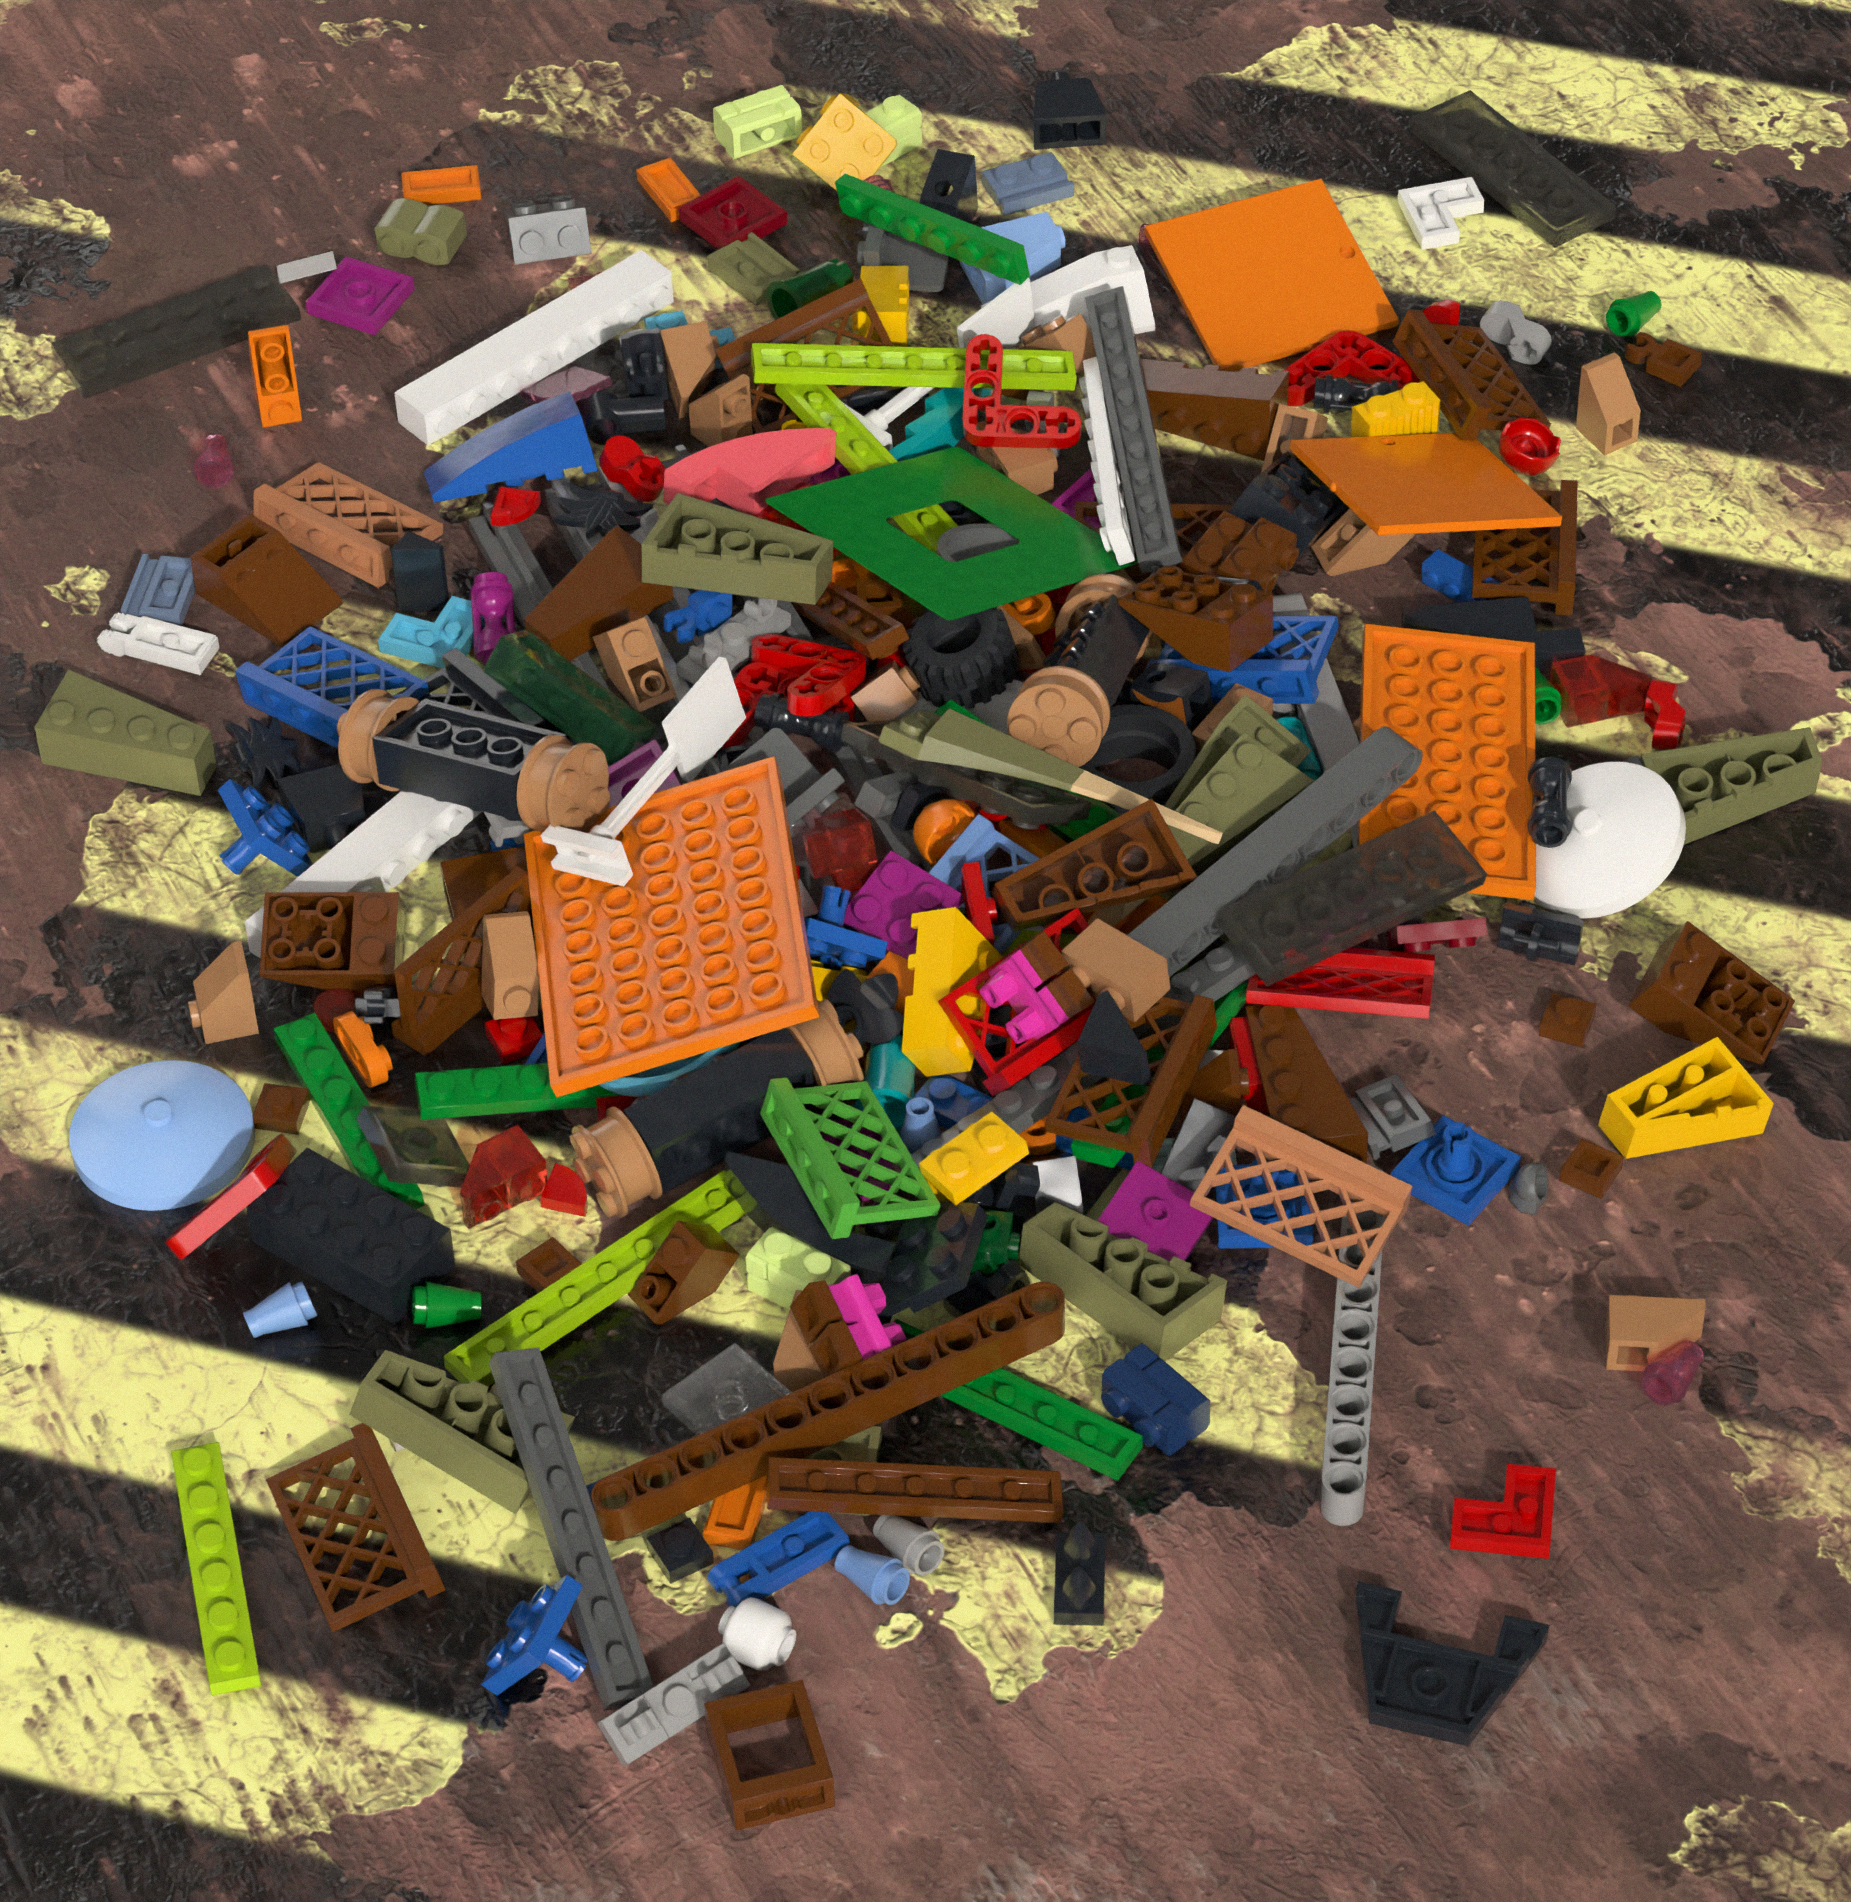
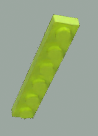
M219 1442L171 1451L211 1695L215 1696L260 1687L261 1681Z

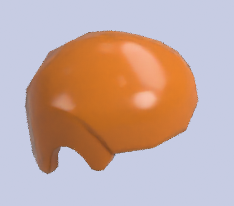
M943 799L926 806L914 823L913 839L922 857L932 867L936 865V860L942 858L975 819L976 815L966 803L956 799Z

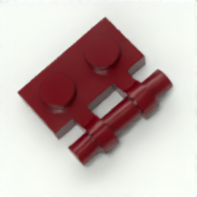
M1486 918L1390 926V931H1386L1388 949L1404 947V952L1431 950V945L1445 944L1446 948L1476 946L1475 940H1477L1478 936H1487Z

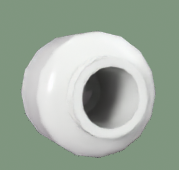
M752 1597L743 1600L737 1607L730 1606L724 1612L718 1627L719 1633L723 1635L722 1643L726 1644L736 1661L758 1671H767L774 1665L781 1666L791 1654L796 1641V1631L792 1629V1621L789 1614L760 1599Z

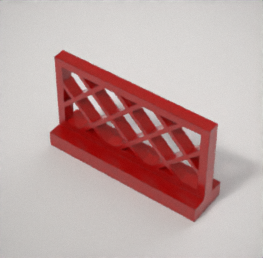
M1075 908L1043 930L1048 937L1051 936V941L1060 953L1064 949L1059 947L1062 928L1071 924L1079 935L1089 926L1078 908ZM1019 947L938 1001L988 1076L983 1081V1084L992 1097L1011 1087L1076 1042L1095 1002L1041 1038L1036 1040L1033 1037L1015 1048L1016 1043L1005 1027L988 1023L990 1006L980 994V989L975 987L982 982L985 984L991 977L988 972ZM1056 974L1049 977L1042 984H1047L1049 981L1055 978ZM963 995L982 999L979 1021L966 1018L955 1001ZM1008 1000L1002 1004L1011 1007L1009 1021L1018 1015ZM987 1033L1007 1037L1005 1056L996 1062L985 1047Z
M1288 942L1290 946L1289 952L1252 977H1249L1246 1003L1429 1019L1435 955Z

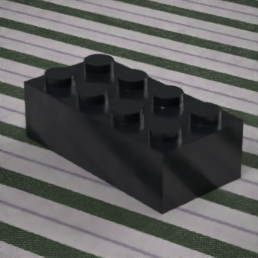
M308 1147L286 1167L274 1184L246 1207L252 1242L394 1325L412 1309L414 1286H425L426 1281L437 1284L455 1266L450 1228Z

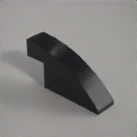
M1528 597L1403 607L1401 628L1535 643V668L1539 669L1550 683L1583 682L1586 650L1580 628L1537 631Z
M727 1151L725 1156L724 1182L749 1218L764 1233L769 1228L774 1227L850 1265L851 1276L857 1274L862 1284L879 1283L881 1288L883 1287L887 1274L886 1269L891 1262L895 1250V1242L854 1233L856 1225H853L848 1238L832 1239L790 1166ZM857 1193L856 1196L862 1207L863 1196Z

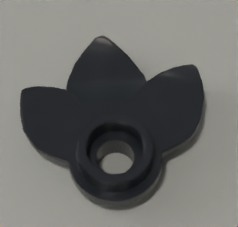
M844 969L835 978L829 989V1002L834 1007L839 1018V1024L844 1032L846 1024L851 1020H855L856 1027L852 1034L857 1038L860 1045L864 1042L876 1045L885 1044L899 1036L903 1031L904 1015L893 1010L899 995L898 981L894 974L877 975L861 983L853 972L849 969Z

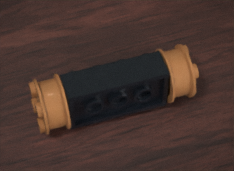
M1098 574L1083 579L1071 589L1057 616L1055 624L1056 639L1051 645L1054 649L1042 662L1045 667L1036 671L1024 681L1009 709L1007 717L1009 736L1077 767L1084 765L1095 755L1109 726L1110 707L1115 703L1131 668L1142 657L1153 631L1118 604V598L1136 586L1135 583L1113 574Z
M371 689L362 693L353 702L349 710L343 713L338 720L337 732L339 735L338 753L340 764L346 776L358 783L374 781L384 790L412 792L434 798V800L439 802H450L468 807L473 811H483L502 816L510 821H523L526 826L538 831L546 830L551 824L552 827L560 826L586 833L594 825L598 815L604 814L610 804V793L608 791L609 772L604 752L597 745L588 742L578 743L573 746L567 739L566 734L429 699H424L421 702L408 696L395 699L389 692L381 689Z
M827 999L821 1002L817 1000L819 1018L754 1037L743 1047L731 1053L725 1052L718 1055L709 1065L692 1074L680 1075L668 1087L653 1095H644L637 1098L630 1107L624 1109V1113L617 1107L612 1106L607 1109L605 1119L588 1128L582 1125L573 1127L572 1135L569 1137L578 1157L573 1159V1165L585 1184L590 1181L597 1191L596 1198L608 1218L614 1215L622 1218L628 1214V1206L646 1196L657 1199L663 1194L725 1162L727 1151L739 1154L771 1137L772 1134L760 1115L770 1079L787 1077L794 1089L863 1082L864 1075L858 1061L859 1058L863 1057L861 1045L851 1032L847 1034L844 1032L832 1004ZM803 1104L805 1109L815 1113V1107L817 1106Z

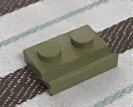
M751 232L747 235V240L743 242L736 240L708 255L707 260L708 268L757 306L767 301L766 291L770 283L800 273V270Z

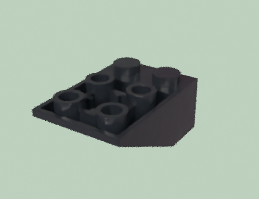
M1287 451L1248 485L1228 513L1252 525H1255L1263 517L1297 534L1296 547L1299 548V555L1295 562L1296 564L1348 506L1295 454L1292 455Z

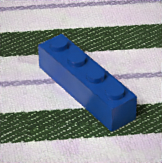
M1436 550L1422 563L1421 582L1459 603L1495 600L1472 598L1473 568L1450 555ZM1491 577L1481 582L1490 584H1500V582L1494 580Z

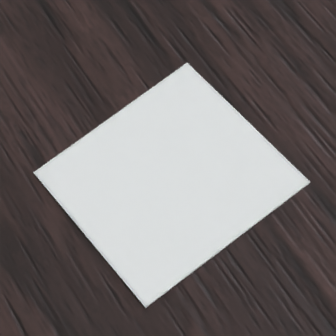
M333 251L276 266L279 283L337 269Z

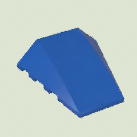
M568 391L531 405L491 425L457 446L423 472L433 502L436 503L487 493L489 484L505 481L507 488L523 486L525 480L546 475L547 481L564 478V469L582 466L584 474L598 470L581 414L571 392Z

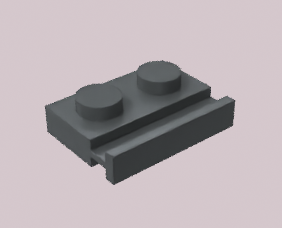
M1397 1074L1356 1090V1097L1349 1099L1368 1132L1367 1151L1373 1160L1380 1158L1379 1152L1390 1148L1392 1152H1395L1402 1148L1414 1146L1419 1141L1435 1135L1432 1120Z

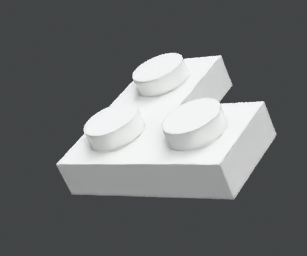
M1472 177L1398 190V204L1421 250L1459 243L1460 230L1453 218L1484 212V199Z

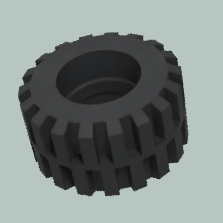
M997 607L955 620L943 619L927 608L923 611L924 615L922 617H916L911 622L913 628L906 630L909 639L903 643V651L909 668L921 685L918 690L921 692L922 697L926 701L931 700L932 704L940 708L950 700L961 707L965 706L966 709L975 708V704L980 702L986 704L992 701L991 697L995 694L1001 695L1006 690L1005 684L1012 683L1016 677L1014 671L1019 669V653L1005 615Z

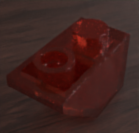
M1592 654L1553 662L1551 665L1550 683L1561 694L1562 706L1560 716L1566 728L1644 712L1647 692L1651 681L1648 674Z
M519 1125L477 1144L460 1191L463 1222L468 1229L484 1221L492 1220L500 1213L525 1201L535 1199L544 1190L548 1181L546 1160Z

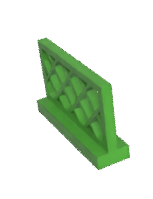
M787 1077L770 1079L760 1115L832 1239L848 1238L853 1225L938 1215L941 1204L867 1081L794 1089ZM859 1099L865 1109L863 1111L842 1103L841 1100ZM803 1104H812L825 1111L820 1116L805 1109ZM833 1113L855 1124L850 1129L829 1120ZM864 1127L880 1134L883 1138L882 1142L859 1133L860 1129ZM820 1131L843 1142L840 1146L827 1142L822 1138ZM850 1144L872 1153L873 1155L870 1160L848 1151L847 1149ZM880 1158L899 1165L901 1172H895L877 1164ZM838 1162L860 1171L861 1174L856 1178L843 1172ZM868 1176H872L892 1186L889 1191L865 1182ZM901 1189L917 1196L920 1201H909L895 1194ZM858 1193L880 1204L861 1207L856 1194Z

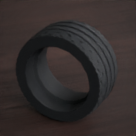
M1117 705L1110 708L1109 726L1097 752L1087 763L1079 768L1149 800L1153 799L1154 802L1164 806L1198 753L1191 730L1177 716H1173L1172 713L1148 705ZM1127 758L1154 761L1169 769L1161 776L1148 781L1137 782L1112 779L1097 771L1104 764L1117 759ZM1102 801L1107 806H1109L1121 815L1130 811L1117 805Z

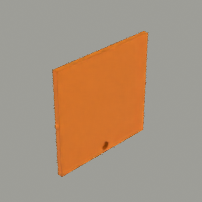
M1322 179L1239 201H1231L1228 204L1145 226L1144 233L1213 365H1220L1223 371L1234 372L1241 370L1242 367L1249 368L1299 353L1310 352L1341 331L1351 330L1368 335L1398 326L1399 319Z
M1457 433L1300 439L1291 440L1290 450L1377 535L1561 526L1562 516L1478 439H1475V441L1462 440Z

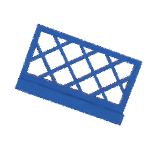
M1273 616V631H1282V633L1274 636L1270 643L1231 672L1194 664L1188 659H1181L1184 656L1167 642L1159 659H1150L1145 670L1151 664L1162 663L1208 672L1213 703H1219L1228 691L1238 683L1272 698L1273 703L1315 704L1319 695L1316 680L1339 628L1337 616ZM1311 631H1322L1319 635L1307 641L1302 638V636ZM1291 642L1297 645L1281 655L1276 652L1277 649ZM1266 655L1271 659V660H1259L1260 658H1262V657H1264V656H1266ZM1306 655L1310 658V660H1299Z
M311 626L261 665L256 666L246 661L235 670L244 703L272 717H276L278 720L337 749L339 744L338 720L343 713L349 710L350 706L358 698V695L371 689L387 691L406 687L408 689L404 693L392 696L395 699L408 696L419 700L429 692L427 681ZM312 643L322 647L321 651L300 654ZM346 659L351 661L349 665L329 668V662ZM321 664V669L299 672L302 666ZM292 668V674L274 675L278 670ZM374 673L380 675L378 679L358 682V676ZM351 677V683L328 687L331 680ZM321 682V688L305 690L299 687L300 685ZM350 696V702L334 704L328 701L329 699Z

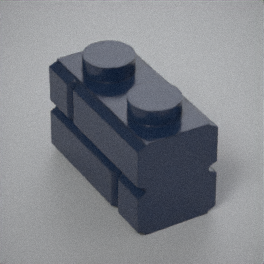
M1139 1344L1128 1352L1123 1360L1120 1358L1104 1369L1101 1395L1104 1407L1112 1416L1116 1418L1123 1416L1134 1426L1135 1432L1143 1436V1443L1151 1447L1155 1444L1166 1455L1171 1456L1185 1446L1187 1440L1192 1441L1207 1430L1210 1425V1400L1145 1344Z

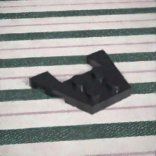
M906 1199V1200H909V1201H920V1200H914V1199ZM874 1201L872 1206L879 1205L880 1203ZM939 1201L941 1206L936 1216L866 1224L865 1232L870 1237L885 1240L898 1236L891 1262L886 1269L887 1274L882 1287L886 1296V1307L880 1314H877L882 1325L890 1323L893 1315L907 1308L916 1313L966 1288L988 1215L979 1204L959 1203L956 1206L952 1202Z
M1358 1581L1356 1587V1606L1369 1723L1469 1747L1547 1643L1550 1625L1505 1615L1495 1654L1493 1656L1394 1634L1393 1630L1401 1606L1402 1591Z

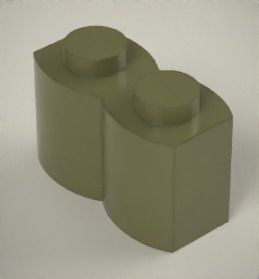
M399 198L392 201L376 225L375 234L378 250L387 255L400 258L414 256L429 264L444 265L448 264L467 236L464 213L453 207L445 205L428 207L413 199Z

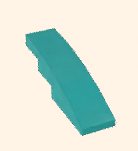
M944 388L925 399V414L905 426L906 440L890 449L889 453L900 462L954 447L964 436V388ZM972 388L973 394L977 397L983 398L991 395V389ZM978 410V417L980 416L982 411Z

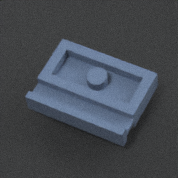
M1052 152L1000 165L981 172L982 185L996 206L999 205L1001 207L1003 216L1074 196V183L1067 179L1066 171Z
M142 554L121 607V614H129L140 618L146 616L182 626L196 591L190 558L160 556L159 560L149 559V554Z

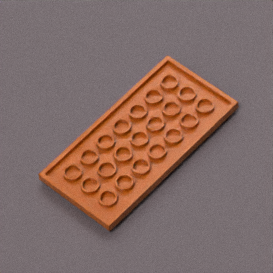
M1365 624L1362 638L1360 743L1379 728L1387 726L1422 750L1423 757L1419 768L1409 780L1358 821L1356 880L1533 900L1536 891V843L1527 830V821L1532 810L1533 793L1528 782V768L1535 761V643Z

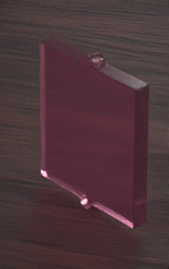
M573 366L556 375L546 377L544 380L520 391L522 398L537 403L568 391L571 392L574 401H577L612 385V380L609 376Z

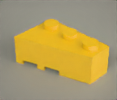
M861 266L860 278L893 346L908 347L909 267ZM862 309L852 314L853 331H858L855 334L867 337L872 322L866 310ZM874 330L872 339L881 342L876 330ZM851 339V345L864 346V343Z
M956 907L912 913L911 928L918 929L916 954L908 956V969L915 970L913 995L905 997L901 1052L926 1077L971 1071L975 1057L938 1001L1003 958V956ZM982 982L975 988L981 989V987L984 985V982ZM963 995L955 1001L966 1018L979 1021L982 999Z
M1716 1037L1608 1094L1598 1126L1625 1159L1763 1134L1774 1103L1722 1041Z

